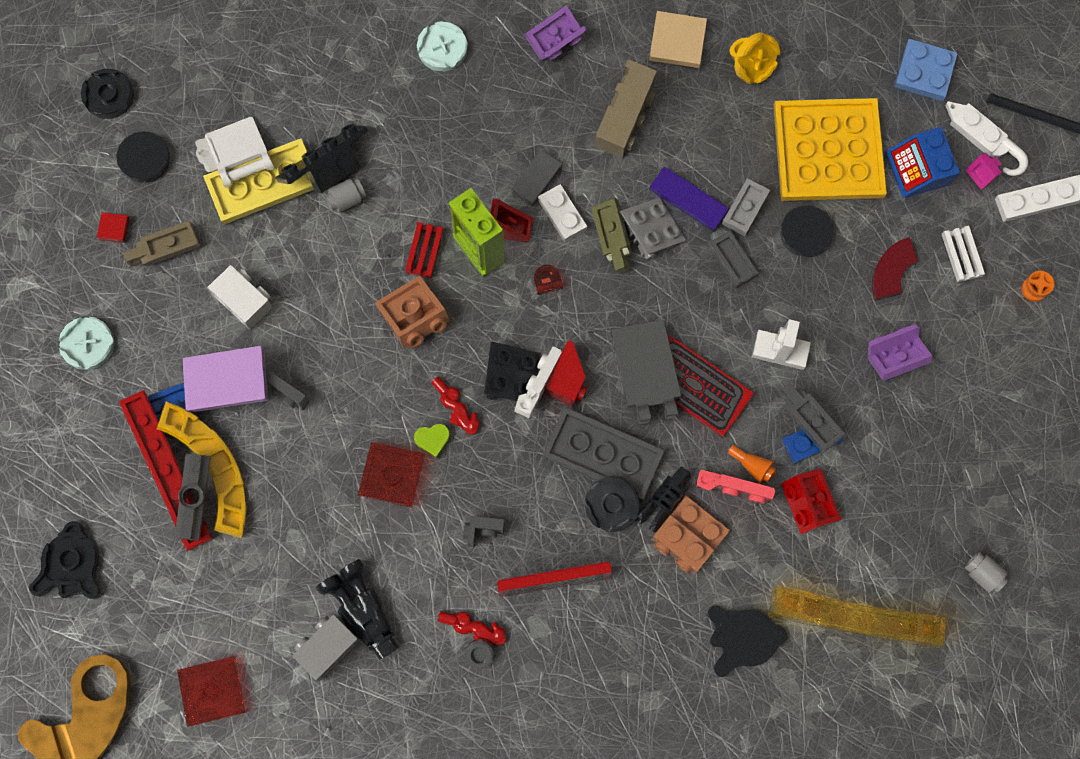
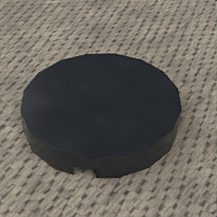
M107 68L97 70L91 74L92 76L88 80L84 81L80 93L82 103L90 114L98 118L112 119L119 117L127 112L133 103V86L129 79L118 70Z
M143 131L126 137L119 145L116 157L119 168L127 178L135 182H152L161 177L168 169L170 153L162 138L154 133Z
M799 206L792 209L785 216L781 225V240L792 254L814 257L821 254L830 245L833 237V224L829 216L821 209L813 206Z
M610 476L601 478L591 486L586 494L584 506L587 517L594 526L608 532H617L633 524L639 514L640 499L638 492L630 482L620 477Z

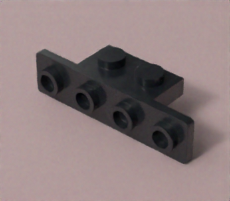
M349 124L341 129L342 133L336 137L325 139L321 143V147L304 153L300 161L282 168V173L275 177L277 183L291 184L307 174L315 192L322 194L360 167L350 143L368 132L366 126Z

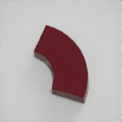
M910 237L893 244L878 261L872 278L874 301L900 295L902 292L901 278L903 272L918 262Z

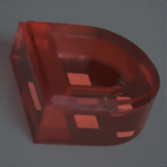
M542 265L535 271L534 284L537 295L563 289L560 273L554 266Z

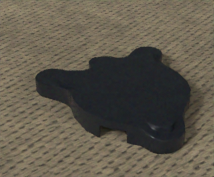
M75 521L68 522L63 530L57 534L58 536L45 545L41 556L40 573L30 584L29 592L34 596L41 597L54 586H57L59 596L64 599H68L77 593H82L89 599H96L101 595V588L96 581V570L99 564L98 549L95 543L85 534L84 528L80 523Z
M715 605L710 607L707 612L708 618L715 626L710 638V644L723 650V654L713 667L714 673L718 677L727 676L734 668L739 666L752 667L763 664L773 656L778 646L787 640L786 630L776 625L768 616L759 611L743 610L729 612Z

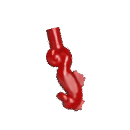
M439 376L436 377L431 384L441 394L440 401L442 405L453 410L450 424L460 426L466 431V434H476L480 426V422L477 420V413H472L470 419L465 405L457 401L460 397L459 390L455 387H448Z
M443 611L439 613L438 622L453 626L459 634L473 633L474 640L479 638L486 639L491 644H497V646L504 644L506 641L505 630L500 628L496 622L491 624L492 631L482 622H471L470 614L467 612H458L456 615Z

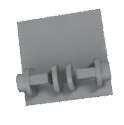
M660 198L620 211L625 227L630 233V238L636 237L633 243H639L637 247L641 252V256L647 260L655 257V252L686 241Z

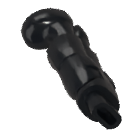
M357 559L340 570V574L356 594L354 600L348 594L338 574L325 579L315 588L319 594H330L339 601L342 606L339 607L338 613L345 624L354 630L366 646L370 645L369 651L373 650L378 659L381 660L398 649V646L392 638L395 634L390 632L391 627L382 610L381 601L374 589H366L363 583L362 572L364 564L360 559Z

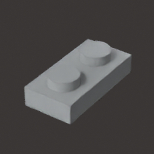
M747 178L725 216L722 225L745 236L770 190Z

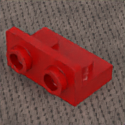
M822 469L796 475L781 484L794 516V521L801 534L841 520Z

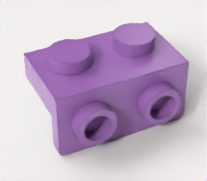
M566 5L530 29L524 36L540 60L548 57L551 61L563 53L561 50L563 46L569 44L571 47L582 40L581 34L587 29L585 26H579Z
M917 324L902 327L888 335L879 336L868 343V360L883 381L932 362V354L919 338L920 328Z

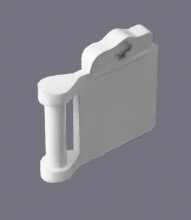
M248 117L207 133L204 139H199L195 142L198 161L204 165L207 172L218 169L225 188L232 186V182L261 170L267 169L269 171L274 169L253 117ZM258 157H261V158H262V159H260V160H257V161H255V162H252V163H250V164H247V165H245V166H242V167H240V168H237V169H235V170H232V171H230V172H227V170L230 169V168L236 167V166H238V165H241V164H243V163H246V162L251 161V160H253V159H256V158H258Z

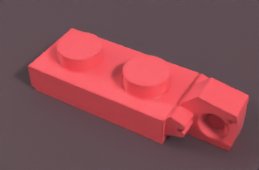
M700 470L696 484L697 487L706 491L716 487L723 488V494L738 497L739 493L749 495L750 501L765 504L766 500H773L775 493L772 487L705 470Z

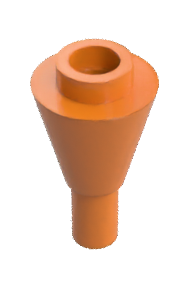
M732 445L727 453L740 461L759 484H762L764 481L769 483L777 471L774 468L775 461L751 453L747 454L735 445Z

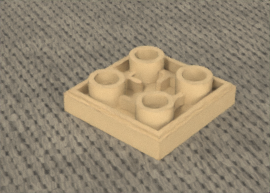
M657 11L649 61L699 68L707 19Z

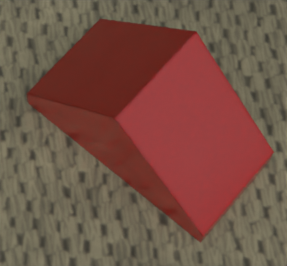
M497 198L493 199L490 213L503 229L504 239L529 242L533 217Z

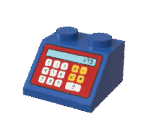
M942 127L917 133L885 152L903 199L949 186L960 174Z

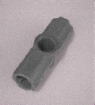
M186 454L182 486L178 493L179 508L174 538L200 541L204 507L208 500L206 492L211 462L210 456ZM191 490H197L200 494L199 501L194 505H189L186 500V496Z

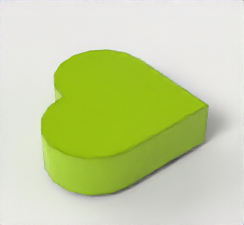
M435 424L431 428L421 427L414 434L416 445L436 459L450 438L449 430L443 424Z

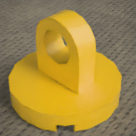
M762 32L735 41L730 47V55L735 61L736 75L749 84L754 82L758 84L766 80L778 64L776 61L777 55L780 56L778 41L773 36Z

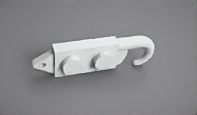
M953 102L946 103L945 106L951 118L950 125L982 152L987 153L989 157L996 156L997 158L1009 152L1019 161L1017 169L1010 170L1004 167L1002 169L1004 173L1010 176H1018L1025 172L1028 167V157L1020 147L1007 138L1008 135L969 103L967 105Z

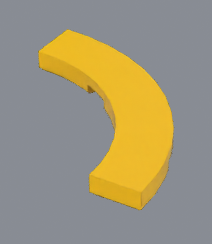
M166 401L157 429L177 438L195 454L211 457L209 475L215 489L217 502L214 531L241 538L246 520L244 483L231 451L219 435L200 421L196 415Z

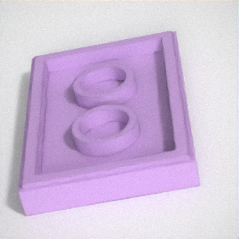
M255 346L183 358L186 411L197 412L268 401L264 347Z

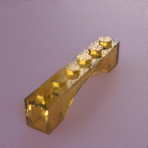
M781 586L772 589L768 612L769 618L933 649L943 647L947 620L945 617L924 613L890 610L839 601L807 591Z

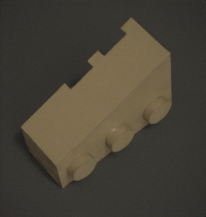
M627 60L625 75L621 83L618 82L615 91L617 92L611 105H608L597 131L594 147L620 158H623L626 150H632L636 137L633 136L636 128L641 130L646 119V115L643 113L646 107L651 108L656 97V93L653 92L656 70L632 60Z

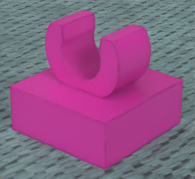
M984 153L965 171L982 190L1002 173L998 167L1003 164L996 156L991 159L987 153Z

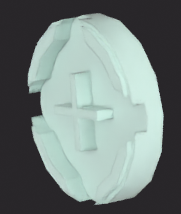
M441 21L423 29L418 37L417 50L419 58L425 66L435 71L444 72L453 70L462 64L467 56L468 43L460 27Z
M95 317L74 319L65 326L59 338V350L62 357L69 365L81 370L95 369L107 362L113 353L115 344L112 331L103 321Z

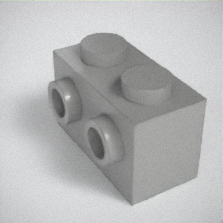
M334 614L330 618L328 616L324 617L315 626L317 631L310 638L304 637L295 646L296 652L292 655L318 682L360 642Z

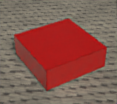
M102 212L97 238L103 241L125 243L130 221L128 215Z

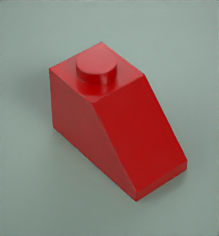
M567 341L545 385L544 394L574 407L576 401L581 402L588 387L584 386L586 376L572 341Z

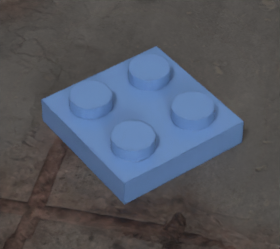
M908 39L894 87L944 101L957 52Z

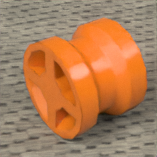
M1035 271L1022 283L1021 292L1027 300L1039 302L1053 291L1055 286L1054 279L1048 272Z

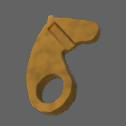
M106 654L90 656L81 662L71 678V722L48 726L41 721L27 720L19 728L18 741L37 759H99L116 736L128 709L131 679L124 663ZM108 666L116 675L117 685L115 691L105 700L94 701L86 692L85 682L87 676L97 667Z

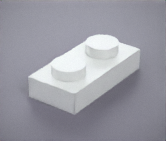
M561 184L538 196L539 203L564 243L587 230V225Z

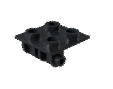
M491 342L484 394L487 395L486 398L497 400V397L518 401L519 395L527 393L526 386L531 376H537L540 353Z

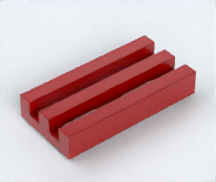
M417 222L405 269L407 274L432 278L444 231L443 227L438 226L437 228L431 224L423 225L422 222ZM424 231L426 233L417 268L413 269L421 234ZM433 233L436 236L427 271H423L431 234Z

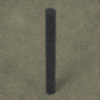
M989 93L986 103L1080 134V123L992 93Z

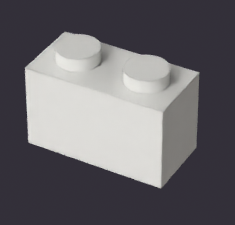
M230 265L208 286V289L221 304L251 330L273 308L268 300L271 296L261 286L255 288L250 283L251 277L240 268L237 271Z

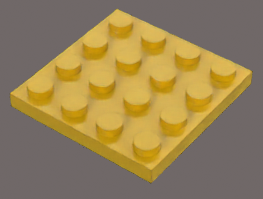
M877 98L774 102L781 201L885 198L887 192Z

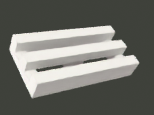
M965 226L962 229L956 228L953 231H944L942 233L943 241L957 282L982 277L985 272L970 227ZM952 237H955L959 254L967 273L965 275L963 274ZM964 241H965V244H966V247H967V250H968V253H969V256H970V259H971V262H972V265H973V268H974V271H975V272H973V269H972V266H971V263H970V260H969V257H968V254H967V251H966V248H965V245H964Z

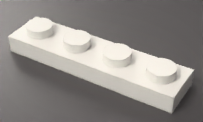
M1080 175L998 195L995 201L1003 222L1079 204Z

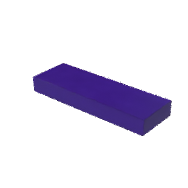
M663 167L649 187L650 191L713 232L729 210V208L666 167Z

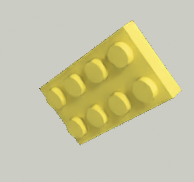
M301 138L267 151L274 169L269 171L264 169L232 182V186L225 188L218 170L203 176L223 225L314 190L307 174L291 184L277 183L275 179L276 176L282 173V168L289 164L297 163L302 159L301 156L307 152ZM258 157L236 167L230 168L227 170V172H230L232 170H235L237 168H240L262 158Z

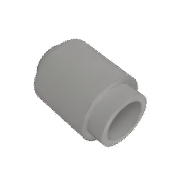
M356 178L354 180L348 179L327 189L328 195L325 196L329 208L332 211L336 209L338 213H341L361 203V199L366 198V193L360 181Z
M977 552L964 567L968 571V575L988 593L992 590L995 592L1000 591L1008 582L1005 578L1008 572L987 554L983 555L981 552Z

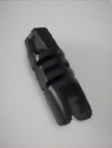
M681 466L672 477L668 475L635 520L641 524L644 523L655 509L659 513L649 528L656 533L687 492L686 484L691 479L690 472Z

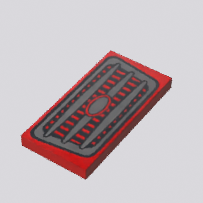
M667 334L681 393V398L674 400L676 406L723 438L754 393Z
M602 562L498 580L499 598L609 579L612 573L611 564L609 562Z

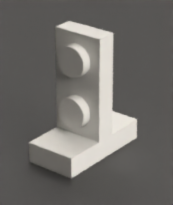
M789 319L784 327L779 328L778 334L758 330L752 358L804 370L811 342L796 339L800 322Z

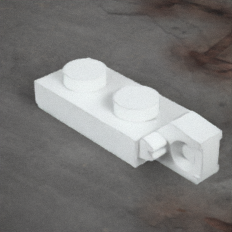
M552 347L548 355H542L537 366L540 371L537 376H531L526 386L528 391L526 394L519 395L514 412L530 418L535 406L544 393L545 385L562 353L560 349Z

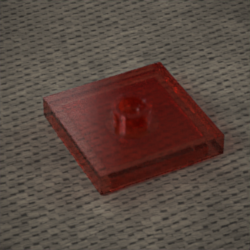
M371 442L358 496L412 508L425 454Z
M234 656L177 670L187 727L245 713Z

